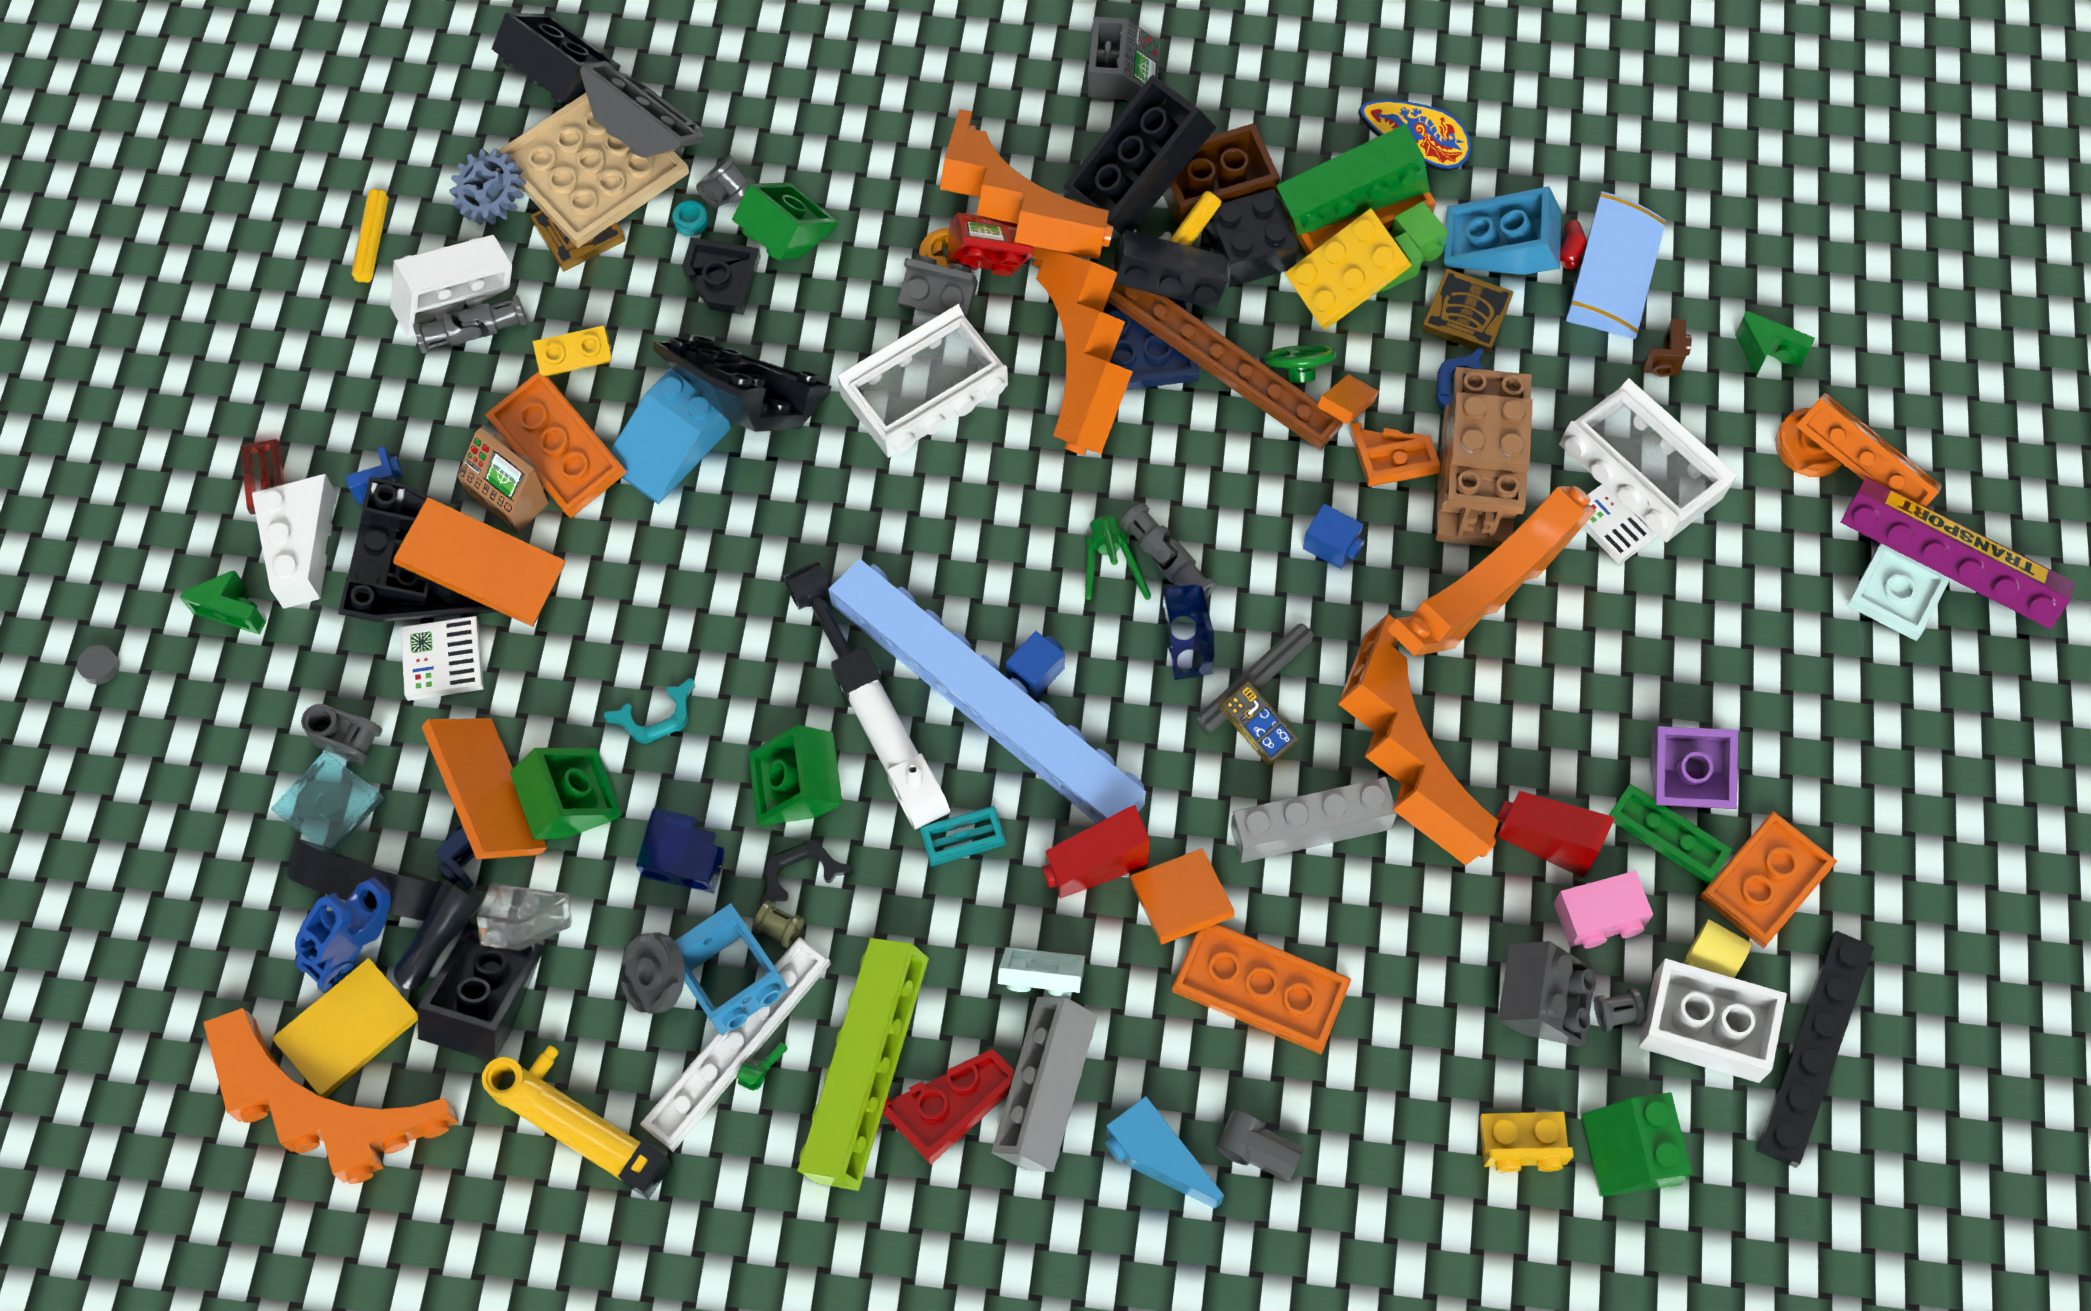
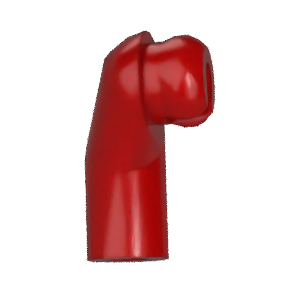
M1577 220L1568 221L1564 226L1566 238L1560 248V262H1562L1563 267L1567 270H1574L1581 265L1582 259L1580 256L1585 251L1587 245L1583 228Z

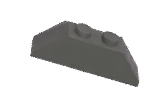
M606 61L582 65L580 73L594 120L603 126L609 135L618 138L630 147L631 152L635 155L648 158L702 143L704 136L698 125L647 86L627 74L616 71L615 67Z

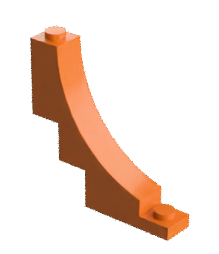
M959 109L944 159L940 189L979 197L977 216L1018 224L1014 241L1016 243L1099 260L1102 246L1109 247L1113 226L1107 225L1109 211L1072 201L1042 188L1025 178L996 152L986 131L976 130L977 126L970 125L972 111Z
M1033 246V255L1030 258L1034 259L1032 266L1039 268L1036 280L1045 288L1053 300L1063 327L1066 344V382L1062 406L1053 436L1066 441L1064 448L1085 456L1088 449L1101 454L1133 372L1110 363L1125 321L1103 313L1117 272L1064 252Z
M1569 486L1557 487L1538 509L1489 556L1456 582L1423 601L1411 616L1397 618L1387 630L1413 656L1456 648L1484 615L1497 613L1525 580L1538 578L1596 512L1588 504L1591 501L1590 497L1576 486L1572 488Z
M1387 614L1365 633L1338 705L1374 732L1365 757L1401 784L1393 811L1466 866L1478 856L1485 857L1492 850L1496 843L1494 835L1498 820L1463 788L1431 743L1422 725L1411 693L1407 657L1394 648L1397 639L1387 630L1396 619Z

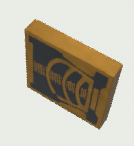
M542 210L530 215L532 223L563 272L625 242L624 234L615 222L577 248Z
M1446 268L1424 321L1422 331L1475 350L1482 348L1484 350L1483 353L1490 354L1514 291Z

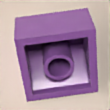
M1658 726L1651 731L1650 773L1655 805L1737 809L1738 730Z

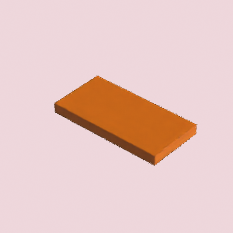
M539 371L485 414L518 456L524 454L535 463L538 468L536 472L538 478L544 483L547 492L570 519L628 473L547 376L542 377Z
M427 497L398 549L393 563L533 627L566 561Z
M492 718L428 719L421 728L476 859L541 855L547 849L544 839H533L510 775L513 767Z
M1217 923L1196 932L1173 984L1172 992L1313 1052L1322 1054L1350 985L1351 978Z

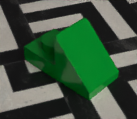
M1747 310L1735 334L1756 375H1758L1767 355L1777 358L1782 363L1792 364L1801 368L1815 337Z
M236 571L227 572L183 591L180 596L192 614L258 635L261 634L266 624V621L257 610L258 606L251 600L240 597L244 591L245 584Z

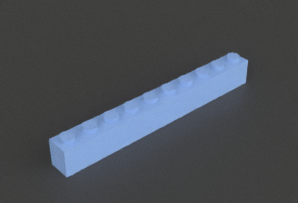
M859 558L828 589L833 607L1095 823L1098 824L1136 805L1139 812L1145 805L1146 791L1144 790L1143 783L1135 775L1129 772L1124 774L1114 766L1115 762L1108 753L1100 748L1097 750L1093 749L1085 742L1084 735L1072 725L1066 727L1061 723L1049 705L1042 701L1037 703L1027 695L1028 691L1018 680L1014 678L1009 680L999 672V667L990 657L986 655L980 657L975 653L963 635L958 632L952 634L943 627V622L938 615L929 609L924 611L916 605L914 597L905 588L899 587L897 589L889 583L886 574L874 564L869 566Z

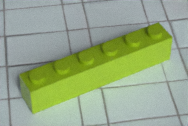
M870 938L867 950L861 958L857 982L849 996L847 1014L843 1026L837 1034L836 1049L831 1065L826 1070L821 1097L813 1111L810 1132L799 1157L800 1164L797 1171L817 1184L855 1191L860 1189L929 960L912 943Z

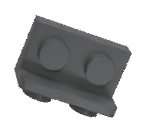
M917 255L915 260L905 258L904 266L906 267V273L897 302L899 306L940 315L959 304L965 318L968 320L978 285L976 277L970 273V268L953 263L950 264L949 268L936 265L937 261L935 259L922 255Z

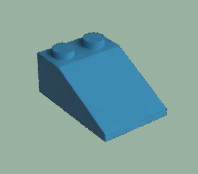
M1550 187L1448 206L1446 217L1448 234L1444 252L1445 266L1449 268L1522 275L1559 269L1562 211Z
M670 368L645 394L610 452L628 472L621 478L659 505L726 435L731 427L729 420L716 410L681 375Z

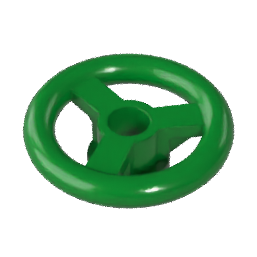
M1297 345L1271 350L1265 354L1264 361L1272 367L1287 368V381L1302 383L1315 380V367L1332 362L1337 354L1333 348L1328 346Z

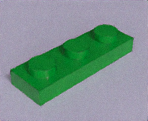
M1632 784L1627 787L1609 816L1615 818L1614 824L1707 884H1710L1732 851V848L1668 807L1655 805L1654 798Z

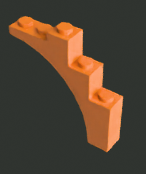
M244 1008L203 1022L226 1112L239 1122L250 1123L265 1118L268 1115L267 1112L271 1111L279 1143L290 1152H309L318 1148L320 1142L324 1141L332 1174L343 1183L357 1184L373 1177V1172L383 1169L384 1166L380 1152L384 1151V1153L389 1154L407 1148L409 1146L408 1142L423 1136L425 1138L441 1136L448 1132L449 1126L459 1123L455 1108L446 1098L413 1107L373 1109L348 1106L316 1095L294 1082L281 1069L266 1047L256 1019Z

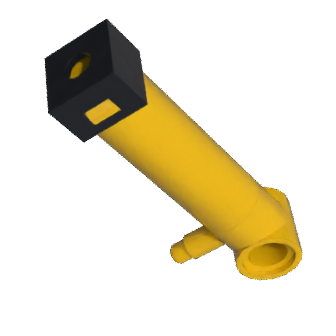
M548 1046L539 1055L529 1071L509 1057L494 1059L485 1067L482 1073V1084L488 1094L499 1105L512 1110L617 1177L624 1185L644 1198L650 1199L671 1168L672 1164L666 1155L644 1141L636 1140L542 1080L559 1054L555 1047ZM515 1075V1081L510 1088L506 1090L498 1089V1083L504 1076Z

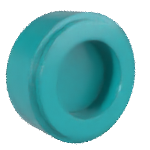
M683 201L674 208L672 213L675 229L684 236L701 234L709 223L707 210L698 201Z

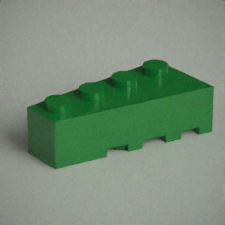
M1407 124L1276 185L1281 204L1298 236L1362 215L1370 208L1374 211L1430 192L1424 156Z

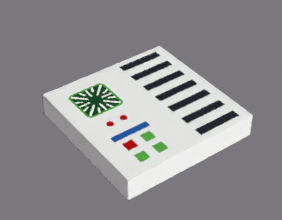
M1603 484L1588 494L1591 499L1588 504L1596 512L1582 528L1618 565L1659 536L1651 531L1647 524L1635 513L1625 507Z
M476 616L401 627L404 693L408 701L484 690L480 629Z

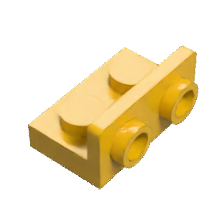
M604 326L532 341L539 372L542 377L612 361L610 340Z
M1564 1112L1481 1114L1479 1117L1484 1167L1496 1166L1497 1172L1510 1173L1520 1171L1521 1166L1537 1165L1538 1171L1552 1172L1562 1170L1563 1165H1567L1574 1156L1573 1148L1568 1147Z

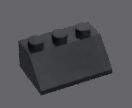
M505 13L491 50L503 58L504 64L527 75L526 79L529 82L544 87L551 92L550 96L554 100L562 104H569L586 93L580 73L582 65L606 61L613 65L614 69L618 72L621 67L620 64L549 14Z

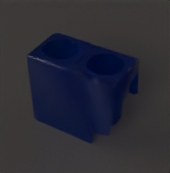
M1192 584L1166 588L1163 598L1162 620L1174 680L1213 674L1215 656L1214 632L1202 586ZM1179 616L1190 617L1195 621L1197 631L1190 639H1177L1172 634V621ZM1185 650H1195L1202 655L1204 663H1202L1201 667L1190 668L1189 672L1185 673L1178 667L1177 658Z
M653 808L636 862V868L642 878L714 893L725 861V857H723L725 850L713 844L716 838L715 833L695 829L696 817Z

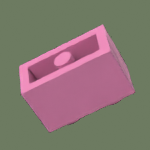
M1636 871L1560 891L1554 902V907L1570 948L1582 944L1585 949L1593 948L1605 943L1607 937L1621 934L1622 938L1636 936L1645 930L1644 927L1653 916Z

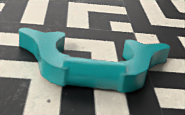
M689 678L679 687H667L668 696L676 703V711L670 718L648 727L639 726L633 721V709L630 704H625L620 711L605 712L604 718L607 723L622 726L635 741L643 744L651 743L673 732H679L688 722L687 703L689 695L695 688L694 680Z

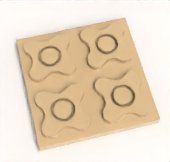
M586 93L498 150L502 154L507 153L522 168L523 172L520 176L526 181V184L520 188L577 248L689 174L688 165L674 151L643 158L632 153L630 147L621 140L609 135L606 129L594 120Z

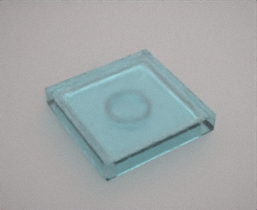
M324 751L271 809L312 843L334 849L336 852L385 798L379 791Z

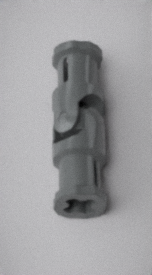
M516 295L512 297V300L490 305L489 303H484L458 312L444 314L442 319L426 324L415 323L413 328L420 350L424 354L434 347L449 343L455 346L474 339L498 334L499 329L517 324L524 326L527 325L520 298Z
M1145 503L1138 504L1130 509L1122 518L1120 526L1125 531L1129 530L1140 542V549L1145 554L1153 556L1154 564L1170 583H1176L1186 594V601L1190 606H1195L1205 600L1213 592L1216 583L1212 579H1206L1197 569L1194 558L1178 541L1173 539L1171 532L1164 525L1159 526L1148 513L1149 508Z

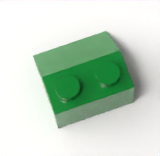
M790 182L749 184L732 218L742 228V233L745 236L760 242L767 248L766 252L771 257L780 261L802 258L832 232L839 223L838 220Z
M795 725L749 753L757 825L765 826L818 818L842 804L833 732Z
M534 748L510 771L534 840L567 839L618 819L622 815L597 748Z
M1672 1092L1629 1098L1581 1114L1599 1197L1679 1186L1692 1175Z

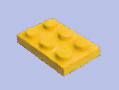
M1370 208L1286 271L1285 275L1319 325L1326 330L1409 269L1412 264L1376 213Z

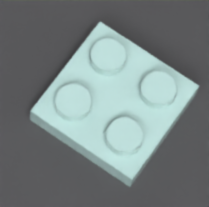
M1880 543L1847 606L1917 641L1932 616L1950 578Z
M1006 947L999 966L998 984H1005L1007 989L1016 992H1028L1032 987L1047 989V993L1054 996H1070L1072 992H1080L1085 956Z

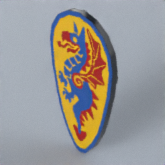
M1388 99L1364 103L1358 110L1360 119L1378 137L1407 124L1424 156L1426 166L1436 170L1451 171L1458 169L1468 160L1471 152L1470 137L1463 124L1455 116L1444 110L1424 104Z

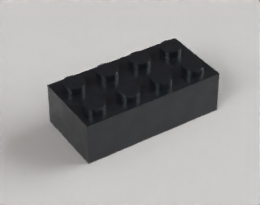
M1152 75L1063 188L1082 204L1108 210L1107 225L1113 226V229L1123 236L1125 229L1134 231L1217 127L1199 108Z

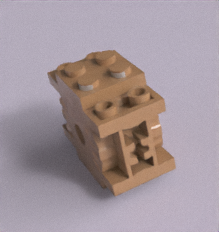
M1456 367L1453 400H1451L1450 405H1445L1443 414L1442 444L1439 452L1441 466L1438 474L1435 514L1437 515L1435 541L1498 548L1513 534L1514 519L1517 514H1523L1526 506L1527 472L1530 467L1532 427V374Z

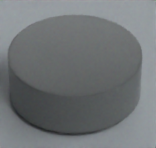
M93 645L86 648L77 660V670L87 682L95 685L104 684L112 680L118 673L120 665L118 657L109 647L104 645Z

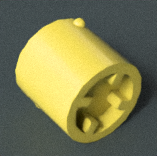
M1708 919L1691 945L1683 964L1735 978L1752 947V943Z

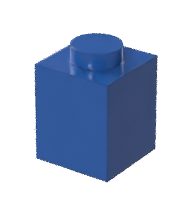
M1323 504L1305 533L1303 549L1342 569L1348 558L1355 560L1363 547L1364 540L1360 538L1363 524Z
M1035 630L1006 662L1007 679L1014 678L1026 688L1028 695L1036 700L1065 669L1063 647L1050 636L1045 638Z

